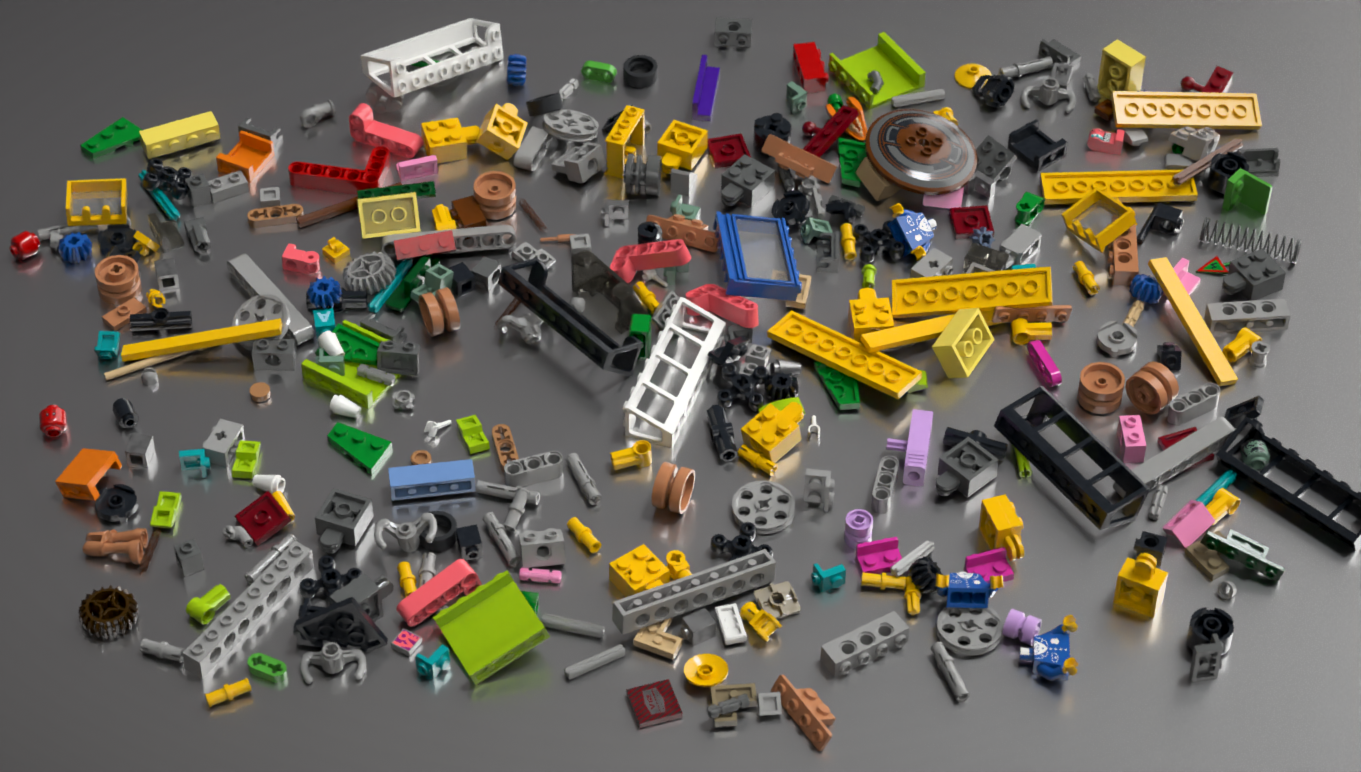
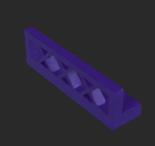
M702 55L692 101V120L711 121L720 67L707 66V55Z

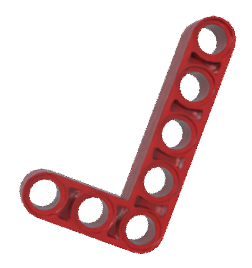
M385 146L375 147L371 152L365 170L306 162H292L288 166L290 184L299 188L357 195L358 190L381 188L384 185L390 168L389 150Z

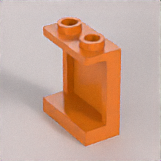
M241 130L239 132L240 140L227 155L219 153L216 157L219 172L227 175L241 170L246 180L251 183L275 156L273 142Z
M82 448L55 483L63 497L96 501L100 494L95 485L108 469L120 470L122 464L115 451Z

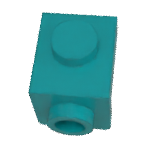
M99 331L97 346L94 347L97 356L102 359L118 357L120 333L116 331Z
M205 449L179 451L181 471L201 469L202 477H207V470L211 469L210 457H206Z
M815 563L813 564L811 579L814 585H818L820 590L824 592L845 584L846 569L841 564L823 571L819 564Z
M441 645L429 658L418 653L415 656L416 669L422 675H427L434 679L450 664L449 648Z

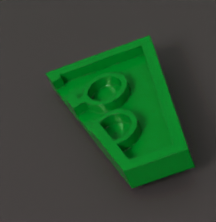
M122 117L81 144V151L96 159L115 152V148L125 145L129 147L133 145L134 141L140 140L139 131H142V129Z
M838 137L841 183L860 187L862 181L855 172L863 159L867 157L865 143Z
M338 324L333 329L332 333L336 334L345 353L344 361L377 366V350L380 343L341 324ZM321 347L316 350V356H319V349ZM324 351L325 356H330L328 353Z
M819 361L814 362V368L839 410L860 409L857 380Z
M339 422L336 423L327 435L328 442L342 453L354 458V462L358 465H363L371 475L392 448L391 441Z

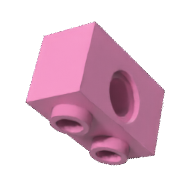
M1140 415L1119 416L1117 437L1123 463H1144L1146 441Z

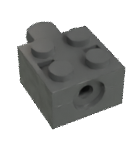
M744 154L722 174V202L733 206L740 201L752 208L775 187V170Z
M1262 248L1230 261L1228 275L1223 278L1222 289L1230 295L1240 291L1248 301L1258 300L1282 290L1286 272Z
M967 437L939 457V477L936 478V492L942 496H948L957 489L966 497H969L997 477L999 459L970 437Z
M336 488L332 489L315 517L317 535L321 536L320 544L324 552H337L342 542L353 546L357 545L374 516L372 499Z
M363 574L353 579L340 590H336L330 596V604L333 605L353 596L369 617L376 622L383 617L382 600L392 593L394 586L383 575L372 581L367 575Z

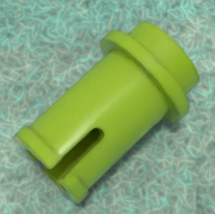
M866 264L861 269V274L863 275L862 287L870 288L871 286L873 289L877 270L874 265Z

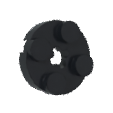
M796 190L783 194L784 198L780 201L777 199L774 202L771 211L772 215L780 220L785 218L786 226L803 223L810 208V202L802 192Z
M111 224L107 226L108 229L99 232L98 244L105 256H107L112 246H117L121 253L134 251L133 245L138 242L133 237L136 230L131 229L128 224Z
M124 484L113 485L114 488L107 490V487L100 490V496L95 501L96 512L99 517L107 521L125 523L136 512L138 500L135 491L131 487ZM117 501H120V504H117V505L112 504V503H116Z

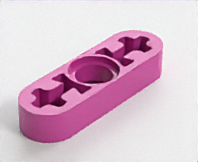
M1041 341L1028 342L1029 356L1048 386L1061 385V373Z

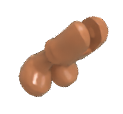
M136 528L124 532H117V530L113 529L104 532L87 533L83 552L88 556L99 557L123 553L129 555L133 564H141L144 556L143 548H147L148 532L145 528Z

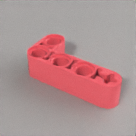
M360 103L349 116L350 134L358 142L373 147L385 146L389 152L407 158H413L424 144L423 139L415 133L375 121L371 107L365 103Z
M682 239L626 245L616 251L610 269L617 283L625 285L632 281L636 271L682 266L691 260V255Z
M705 284L685 294L687 300L700 308L717 314L742 327L754 328L759 324L758 304L741 296L726 295V289L718 285ZM686 307V312L688 315H700L695 311L691 310L690 308Z
M458 559L404 598L397 605L396 610L410 627H413L428 618L461 592L467 596L482 584L470 565L464 559Z

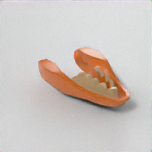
M848 97L846 104L848 107L857 109L859 116L844 132L859 142L865 141L867 127L862 106L856 98ZM827 104L826 112L831 119L836 114V111L831 104Z

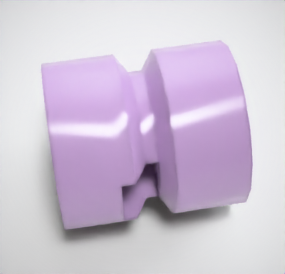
M854 509L846 515L844 540L853 549H856L858 544L871 542L873 517L868 511Z
M1011 609L1006 618L1002 635L1011 639L1018 637L1020 642L1032 646L1034 637L1039 634L1042 620L1031 615L1025 617L1023 612Z

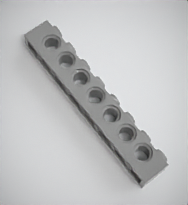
M294 541L183 652L185 669L203 679L314 567L312 550Z
M764 549L614 601L612 621L623 635L775 581L776 561Z

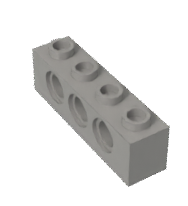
M1284 298L1208 303L1204 318L1211 334L1238 333L1244 327L1252 332L1288 329L1291 315Z
M894 610L822 645L820 660L834 677L846 674L859 665H865L870 660L883 656L896 647L905 645L908 642L909 627Z

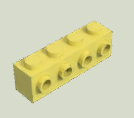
M212 111L139 131L141 146L148 159L221 139L219 124Z

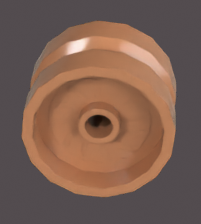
M491 171L483 173L474 181V196L485 218L498 220L508 217L515 211L516 183L509 174Z
M115 255L107 257L97 264L95 268L96 283L99 296L104 302L112 305H122L133 297L137 298L142 291L138 264L134 259L128 256Z
M448 287L436 290L435 296L431 292L419 295L420 312L431 337L443 334L444 328L448 332L460 329L458 308L454 296Z
M1154 361L1148 362L1138 372L1134 373L1126 381L1125 386L1127 395L1135 407L1150 415L1157 414L1171 400L1176 398L1179 392L1178 382L1174 374L1166 366Z
M1096 362L1085 366L1080 374L1077 395L1079 404L1085 410L1097 414H1106L1117 410L1122 402L1125 383L1123 372L1117 366L1105 362Z
M664 462L654 482L651 497L652 506L665 509L669 505L670 511L683 514L689 504L694 488V469L681 467L678 470L676 464Z

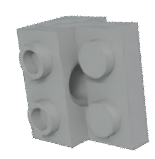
M1184 127L1170 133L1168 141L1184 147L1182 155L1199 161L1215 151L1220 135L1209 127H1204L1197 131L1191 127Z
M587 142L582 147L574 146L554 161L551 166L553 171L567 174L568 180L584 183L606 166L602 145Z
M548 528L545 531L535 532L528 530L518 533L521 561L524 568L566 564L564 538L561 529ZM541 546H546L545 549H538Z

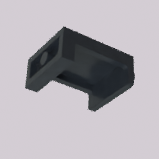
M1037 119L1009 134L1008 149L1038 172L1066 157L1068 142L1063 138L1057 142L1053 141L1039 130V121Z

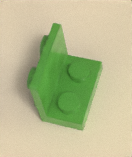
M1240 168L1227 180L1222 208L1229 211L1241 202L1265 215L1268 211L1273 186Z

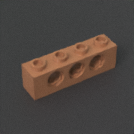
M1112 217L1111 223H1113L1117 218ZM1136 225L1131 226L1107 245L1108 249L1111 250L1108 254V263H1112L1109 266V277L1113 278V285L1130 286L1131 281L1139 274Z

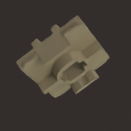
M788 581L775 585L771 583L769 587L753 592L757 601L756 604L760 610L763 609L765 612L770 613L777 620L800 613L801 611L793 587H791ZM780 599L782 603L777 604L774 601Z

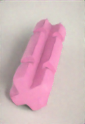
M522 567L519 571V579L524 581L531 579V581L548 583L551 581V583L559 584L562 578L561 571L557 570L550 572V570L532 568V570H529V568Z

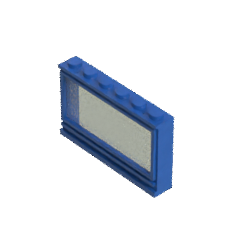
M716 211L713 230H716L715 237L718 238L717 248L721 249L719 259L723 260L722 271H725L724 282L727 283L726 295L796 301L798 293L800 294L802 290V282H799V270H796L797 261L794 259V248H791L792 240L788 235L789 226H786L785 218L780 220L779 218L738 214L729 215L727 213L723 215L721 212Z

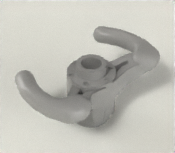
M1051 77L1045 78L1041 86H1026L1021 93V103L1025 109L1030 107L1028 95L1039 96L1040 101L1046 105L1054 104L1058 99H1069V103L1064 109L1065 113H1070L1076 104L1074 92L1059 88L1058 81Z
M530 313L523 314L519 318L506 315L499 320L497 327L501 333H506L508 329L505 325H510L520 331L522 340L530 344L541 339L540 335L542 333L539 326L544 321L537 315H531Z
M424 513L417 521L411 523L394 524L388 519H381L377 522L374 529L375 542L381 550L386 548L387 545L382 537V531L385 530L398 540L399 546L402 547L403 551L408 553L414 552L420 544L419 536L428 524L429 532L425 540L427 543H431L437 533V521L432 513Z
M330 642L325 644L320 652L305 653L300 662V672L304 681L307 684H311L313 678L308 670L310 663L322 665L325 672L335 674L343 669L345 663L357 660L358 668L354 678L355 680H361L366 670V658L360 649L342 650L337 643Z

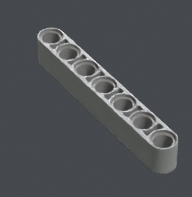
M510 225L450 229L453 232L456 251L448 253L511 248L516 243L515 231ZM449 230L386 235L381 240V251L383 254H387L388 257L396 258L395 247L392 249L385 247L387 244L394 245V240ZM505 234L512 235L509 239L502 238ZM485 236L492 237V239L488 241L483 240ZM467 237L473 239L471 242L463 241Z
M246 253L227 261V267L231 275L251 297L271 294L279 297L286 304L290 311L291 322L285 335L289 339H295L296 346L315 337L310 323ZM261 302L259 306L263 308L266 302ZM277 307L273 314H278L282 307Z
M1219 417L1131 471L1152 490L1159 484L1220 449L1235 431V428L1224 417ZM1114 482L1113 489L1124 498L1126 492Z

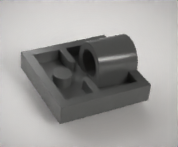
M988 135L976 149L977 167L975 172L978 170L996 182L999 179L1004 180L1009 176L1012 169L1011 164L1017 157Z

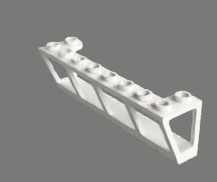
M469 18L361 55L363 74L390 96L398 97L503 59L500 24ZM477 25L488 27L485 32V42L478 37ZM471 43H477L481 46L466 53L456 49ZM448 51L456 55L437 63L430 59V57ZM419 61H425L429 64V66L411 72L406 71L407 65ZM389 72L391 88L376 76Z
M683 297L679 298L677 304H674L672 307L670 318L667 317L664 330L660 331L657 344L653 345L650 358H647L645 361L643 373L640 372L638 375L636 387L633 386L631 389L629 401H625L623 405L625 436L646 440L670 448L673 447L713 363L712 358L707 354L709 351L720 348L722 345L726 322ZM684 305L712 321L711 329L685 323ZM686 328L708 335L705 341H701L682 329ZM673 333L682 336L701 348L691 369L663 354ZM660 360L687 375L678 397L649 382ZM646 388L674 404L664 424L637 409ZM636 417L662 431V439L632 431Z

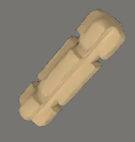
M1134 301L1123 323H1128L1134 327L1140 313L1144 309L1143 301Z

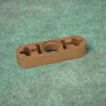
M299 204L253 209L247 214L248 224L253 228L297 223L296 218L304 215L303 207ZM274 214H279V215H280L279 217H276V218L271 217V216L274 215Z
M498 424L492 428V440L501 471L504 473L507 459L513 461L519 459L510 428L505 424ZM500 433H502L503 436H504V439H502V440H501ZM502 447L511 448V450L507 452H503L500 449Z

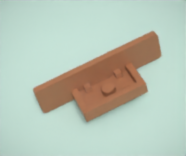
M772 134L768 135L762 148V152L776 158L775 161L779 163V167L785 170L790 168L796 171L795 174L802 178L814 176L826 183H830L837 169L836 165Z
M674 214V216L667 219L654 215L647 216L646 222H654L660 225L663 239H682L685 245L714 253L718 251V238L715 237V232L709 231V225L703 224L701 220H687L685 216Z
M1052 305L1028 308L996 306L991 319L993 323L1012 322L1018 318L1026 319L1028 322H1063L1069 320L1072 306Z
M779 675L771 688V692H780L781 705L816 749L823 751L832 737V733L826 726L832 725L836 718L812 688L795 689L785 675Z

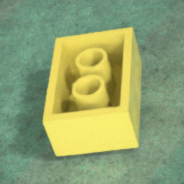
M1118 39L1105 47L1102 51L1097 86L1099 93L1111 100V93L1113 91L1141 92L1146 56Z
M416 192L357 199L362 239L421 231Z
M979 308L959 309L932 348L948 379L967 378L995 339Z

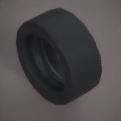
M646 55L631 56L624 62L623 78L632 87H649L658 79V64L656 60ZM635 69H646L650 72L645 74H636L631 71Z
M560 93L541 96L526 102L529 116L546 114L564 107Z
M444 511L429 512L434 515L437 525L445 526L450 531L443 536L435 537L431 543H427L425 531L429 528L428 524L419 536L420 544L429 551L438 552L449 549L457 541L456 519Z

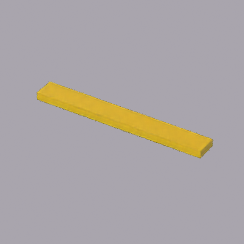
M1167 257L1151 259L1148 262V266L1218 386L1236 384L1237 376Z
M994 310L980 311L987 326L1001 323L992 322L991 318ZM955 314L862 334L860 340L869 353L938 338Z
M280 318L123 345L121 358L123 362L278 336L282 332V321Z

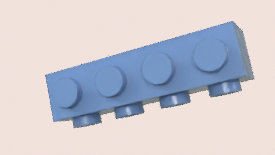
M472 459L388 468L392 501L476 492Z

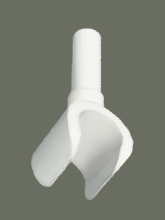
M655 269L643 270L642 278L646 282L653 279L664 287L668 286L667 282L657 276Z
M815 415L811 416V425L808 427L809 438L812 432L818 434L817 438L820 437V427L816 425Z
M451 420L441 423L428 421L424 432H429L428 436L435 437L438 429L451 425L452 422Z

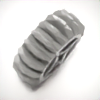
M374 251L371 254L359 255L357 259L353 258V262L347 263V267L344 268L342 275L344 284L349 291H367V294L373 295V293L386 289L387 285L392 284L391 281L395 279L396 269L391 257L382 252L376 254Z

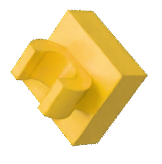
M138 230L133 236L138 240L133 245V249L139 252L142 248L140 254L144 257L148 255L149 248L156 252L160 245Z
M333 237L328 240V245L322 248V253L336 264L350 255V249Z

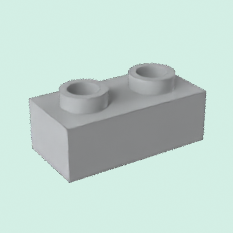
M241 170L208 181L213 204L249 192L248 181Z

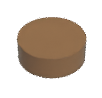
M263 382L253 384L249 390L251 399L256 402L266 401L271 395L269 385Z
M425 450L415 451L411 455V466L432 463L431 454Z

